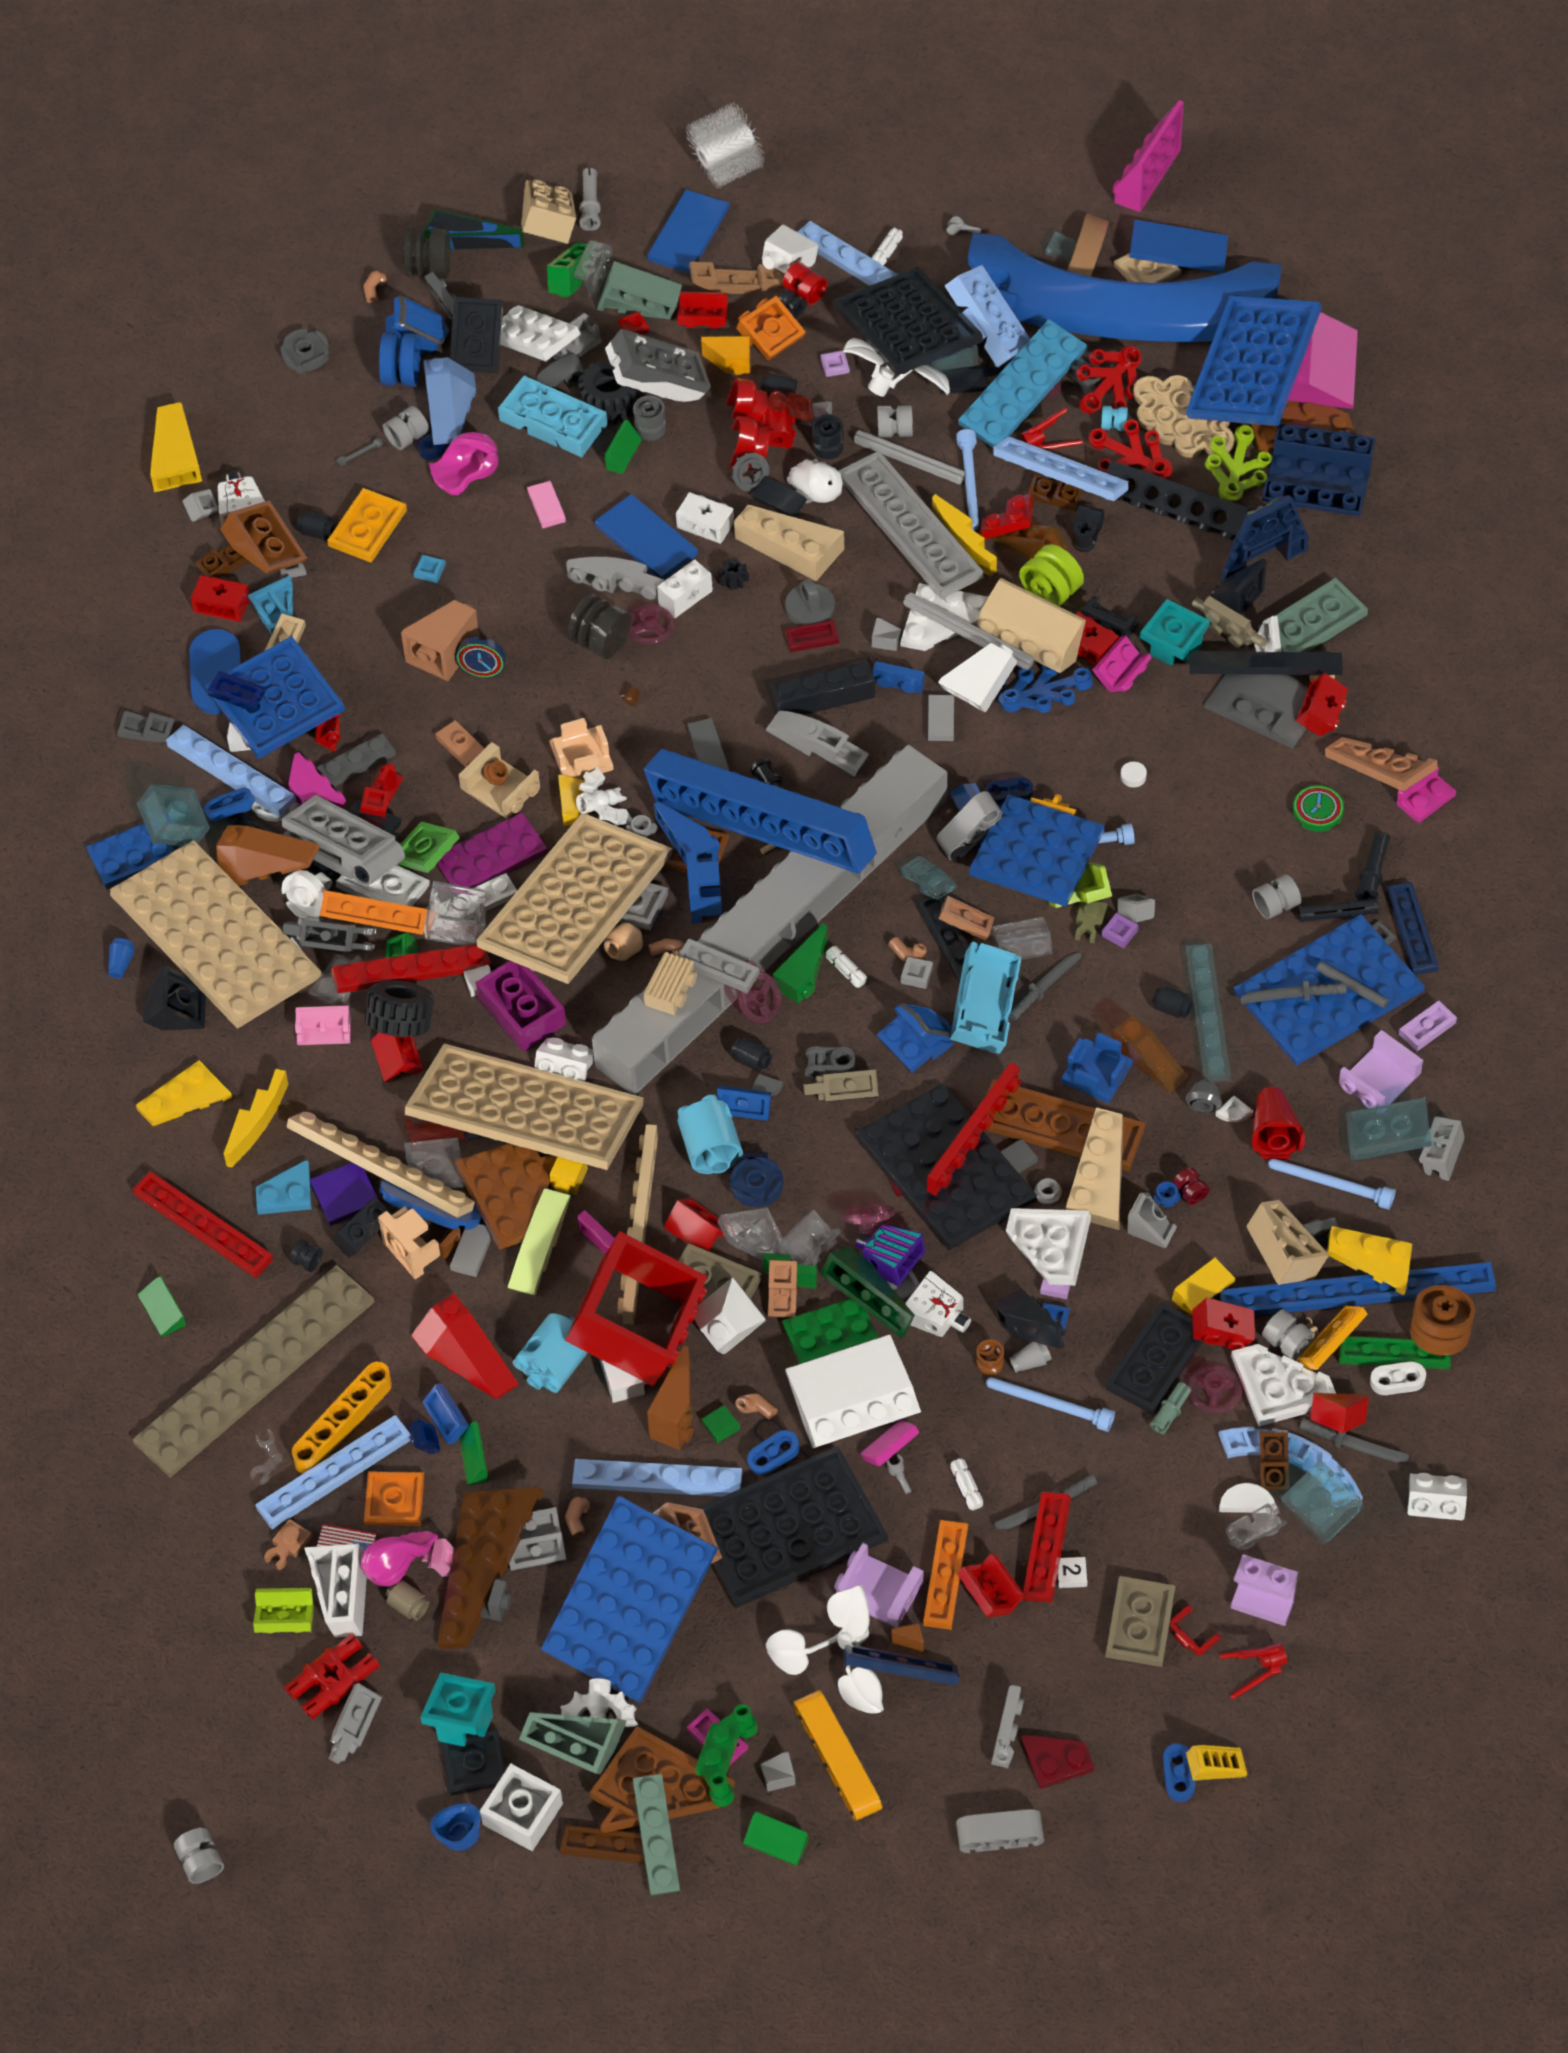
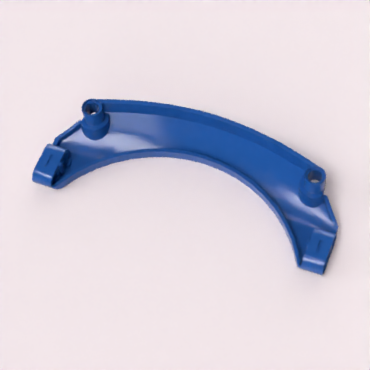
M973 233L968 254V265L972 269L983 265L998 289L1019 295L1014 315L1019 322L1042 327L1049 319L1067 332L1116 339L1168 342L1213 341L1229 296L1270 299L1277 296L1282 264L1252 261L1229 272L1196 280L1137 283L1099 279L1056 268L1020 251L1002 235Z

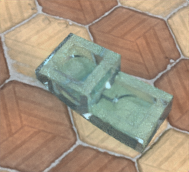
M1055 231L1045 254L1071 262L1077 241Z
M921 856L900 867L902 877L918 883L921 893L936 900L957 888L956 883L944 871Z

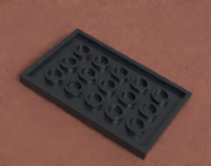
M919 267L833 300L834 309L866 343L876 350L884 360V363L896 376L906 374L910 370L928 365L933 361L951 356L953 353L971 348L983 342V335L980 330Z
M942 1083L856 1131L855 1138L893 1184L896 1185L945 1247L951 1250L1009 1217L1011 1208L1023 1209L1037 1200V1194L984 1131L980 1134V1140L975 1149H970L967 1152L962 1167L960 1169L956 1168L952 1173L949 1185L945 1189L941 1188L936 1196L927 1191L928 1175L971 1117Z
M839 1446L698 1507L704 1510L722 1556L720 1560L712 1563V1566L735 1609L850 1558L853 1551L858 1552L862 1543L868 1545V1549H871L888 1541V1534Z

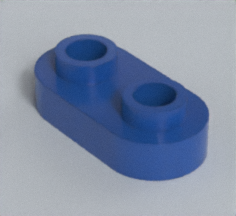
M240 788L211 799L205 805L204 811L211 821H222L237 813L249 811L255 802V798L249 788Z
M782 1430L763 1441L748 1454L747 1462L750 1470L756 1475L764 1476L790 1461L799 1452L798 1438L793 1432ZM783 1445H790L788 1450L781 1449ZM760 1460H767L765 1465H758Z
M1172 1744L1165 1749L1163 1754L1166 1793L1172 1800L1177 1802L1188 1801L1195 1792V1780L1192 1779L1186 1755L1190 1749L1183 1744ZM1174 1758H1180L1183 1762L1179 1765H1176L1172 1762V1760ZM1177 1785H1183L1186 1789L1180 1792L1177 1791L1175 1787Z

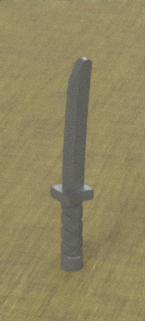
M1075 953L1067 956L1036 985L1031 983L1027 995L1011 1010L1009 1018L1016 1021L1035 999L1040 1001L1043 998V993L1081 959V954Z
M1303 981V986L1249 992L1240 998L1241 1004L1296 997H1304V1001H1310V995L1347 994L1346 983L1309 986V981Z
M1303 1418L1300 1429L1335 1442V1447L1339 1449L1343 1445L1396 1463L1405 1462L1409 1459V1455L1355 1438L1347 1435L1346 1432L1335 1431Z
M1091 1474L1084 1480H1080L1077 1484L1075 1483L1061 1492L1055 1489L1052 1493H1067L1073 1498L1095 1486L1097 1481ZM1039 1503L995 1522V1528L1011 1529L1037 1517Z

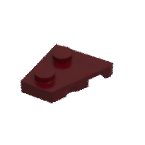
M1029 1735L1021 1736V1743L1040 1789L1095 1771L1085 1742Z

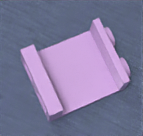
M1381 1030L1374 1038L1373 1048L1350 1071L1345 1067L1341 1069L1339 1084L1346 1093L1354 1094L1360 1098L1368 1109H1375L1381 1113L1421 1074L1423 1059Z
M862 1543L858 1552H852L847 1564L849 1568L845 1575L842 1573L839 1575L834 1589L838 1593L857 1585H862L868 1603L869 1615L893 1627H899L923 1584V1570L913 1566L910 1573L907 1574L868 1556V1545Z
M1243 1554L1234 1581L1238 1582V1587L1231 1603V1609L1285 1626L1294 1603L1298 1572Z

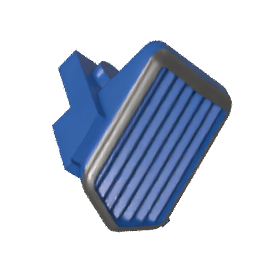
M404 296L394 298V315L386 317V332L396 333L400 343L405 333L418 334L421 356L438 351V346L443 344L450 333L442 316Z
M899 1004L895 1008L898 1017L877 1034L878 1039L911 1073L930 1058L935 1060L953 1045V1042L950 1040L951 1027L947 1019L929 1008L909 1004Z

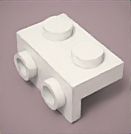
M546 1038L536 1051L534 1068L586 1082L587 1070L594 1063L593 1049H589L582 1044L566 1043L559 1038Z
M1428 1473L1410 1474L1408 1515L1464 1520L1467 1500V1479L1452 1475L1443 1477L1432 1476Z

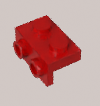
M680 292L678 325H684L687 328H694L698 325L708 326L709 328L726 326L728 313L727 293Z
M995 1553L990 1554L982 1564L964 1566L958 1572V1576L964 1583L965 1588L971 1593L978 1603L980 1610L987 1618L1012 1613L1024 1598V1593Z

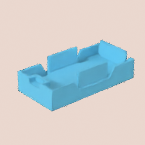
M526 376L522 377L498 408L499 420L519 430L526 426L529 435L556 447L559 444L562 449L580 457H583L602 432L601 427L605 428L607 426V414L605 411Z
M975 942L970 944L965 953L950 1040L992 1053H1001L1007 1042L1010 1025L1008 1017L1012 1008L1022 957L983 943L980 946ZM1007 982H1010L1009 988L1006 987Z

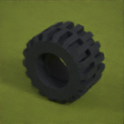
M607 359L608 361L598 360L597 364L591 363L588 365L589 369H584L582 376L579 377L580 401L605 411L607 421H612V424H616L619 419L623 422L627 420V415L629 417L634 415L633 407L634 403L640 398V390L618 384L613 373L615 367L611 365L609 359ZM608 389L617 390V391H614V392H602V391L608 390Z
M392 980L375 983L368 990L365 1023L373 1030L390 1036L412 1037L422 1035L428 1032L431 1026L434 995L425 987L411 982Z

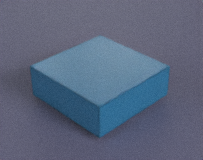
M422 555L413 573L414 578L438 583L446 566V561Z

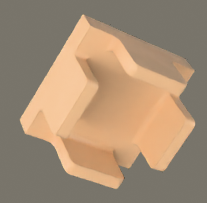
M585 718L561 724V737L550 740V746L561 775L583 779L585 772H592L596 767L602 773L614 770L609 755L608 742L601 725L587 729Z
M403 1207L392 1216L386 1211L378 1217L383 1244L416 1280L424 1274L423 1268L440 1256L439 1244L435 1239L426 1243L420 1237L422 1233L428 1230L427 1223L414 1209L408 1210L406 1207Z

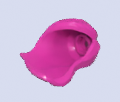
M468 432L457 436L439 461L429 463L434 482L438 487L451 495L461 494L469 483L486 478L496 470L499 462L497 446L488 435L483 433Z
M423 1531L412 1532L400 1537L379 1539L369 1545L363 1552L360 1568L367 1579L371 1580L375 1585H395L403 1578L413 1560L429 1552L433 1542L438 1539V1535L433 1532Z

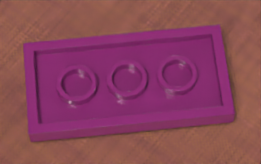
M522 812L452 846L436 863V867L457 896L547 854L548 851Z

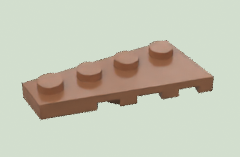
M1344 737L1325 748L1327 758L1401 791L1407 790L1438 769L1437 760L1429 758L1425 762L1418 760L1417 755L1407 753L1405 756L1394 754V749L1385 747L1383 749H1372V744Z

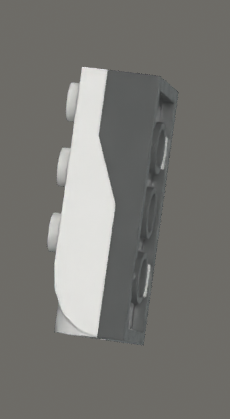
M621 329L605 348L611 365L615 367L613 370L615 379L622 386H628L662 398L682 402L699 400L711 388L699 352Z

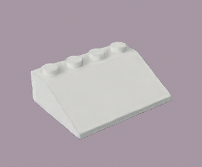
M891 1335L785 1369L812 1449L921 1412L912 1384Z

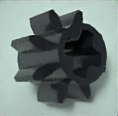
M737 559L725 561L724 569H718L721 586L726 585L730 588V591L739 587L743 589V581H749L747 564H741Z

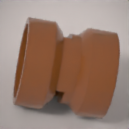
M993 1339L982 1341L976 1351L977 1369L984 1375H996L1003 1369L1004 1348L1000 1342Z

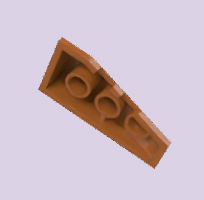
M228 825L216 845L217 862L219 867L238 886L248 884L249 879L256 877L264 880L271 873L280 871L282 874L308 868L320 846L317 843L249 826Z

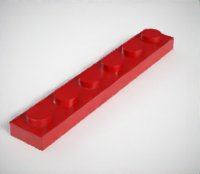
M477 944L332 966L331 973L337 993L339 994L369 989L373 984L383 981L416 982L464 974V971L486 965L491 967V962L487 951L478 948Z
M1011 1062L932 1169L927 1177V1191L936 1196L941 1188L945 1189L949 1185L952 1173L956 1168L960 1169L962 1167L967 1152L970 1149H975L980 1140V1134L983 1130L987 1131L991 1127L994 1120L993 1116L997 1111L1001 1112L1004 1109L1009 1094L1017 1091L1021 1083L1019 1066Z
M151 1171L134 1187V1196L255 1279L273 1261V1255Z

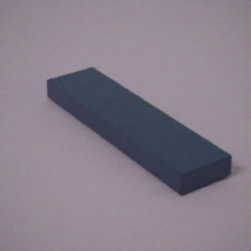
M1408 882L1387 886L1386 892L1411 971L1415 975L1438 971L1439 965L1413 883Z
M848 1644L845 1645L843 1652L844 1663L847 1666L958 1685L960 1676L956 1664Z

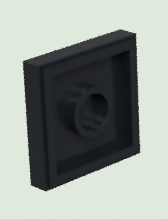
M498 1729L487 1731L484 1737L478 1736V1733L476 1735H466L467 1742L465 1746L441 1742L450 1796L496 1787L505 1773Z

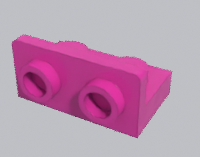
M1127 636L1119 637L1092 671L1109 692H1124L1133 685V680L1136 676L1145 671L1147 668L1146 664L1152 657L1149 653L1140 655Z
M1438 766V769L1407 790H1398L1397 805L1418 824L1456 794V790L1438 776Z

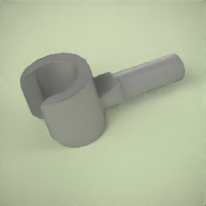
M957 216L951 218L947 223L949 226L947 232L951 235H956L959 230L981 233V228L964 224L962 219Z
M897 1454L899 1464L892 1465L888 1459L886 1461L887 1470L891 1475L896 1476L905 1494H908L912 1491L904 1477L903 1458Z

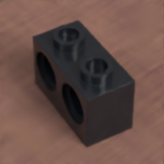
M374 1197L330 1239L350 1258L380 1230L378 1217L386 1211L391 1216L392 1214Z

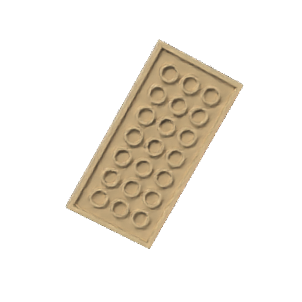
M581 814L479 936L477 947L569 984L672 855V848L587 814Z
M194 840L110 889V896L237 1029L321 978V971L283 934V931Z
M443 1044L406 1104L405 1115L608 1170L643 1107L644 1098Z

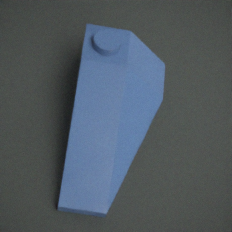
M449 358L424 360L434 445L451 443L457 436L461 435L465 425L466 414L471 408L470 403L476 395L474 373Z

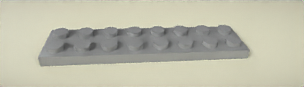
M880 451L838 471L841 474L844 486L941 599L984 578L982 569Z

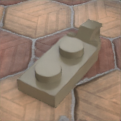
M876 1069L823 1074V1076H816L817 1083L803 1084L804 1095L818 1094V1100L833 1101L879 1096Z

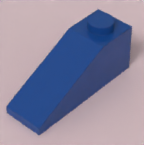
M660 802L654 803L655 819L686 866V852H696L698 859L718 858L720 844L714 835L711 836L705 827Z

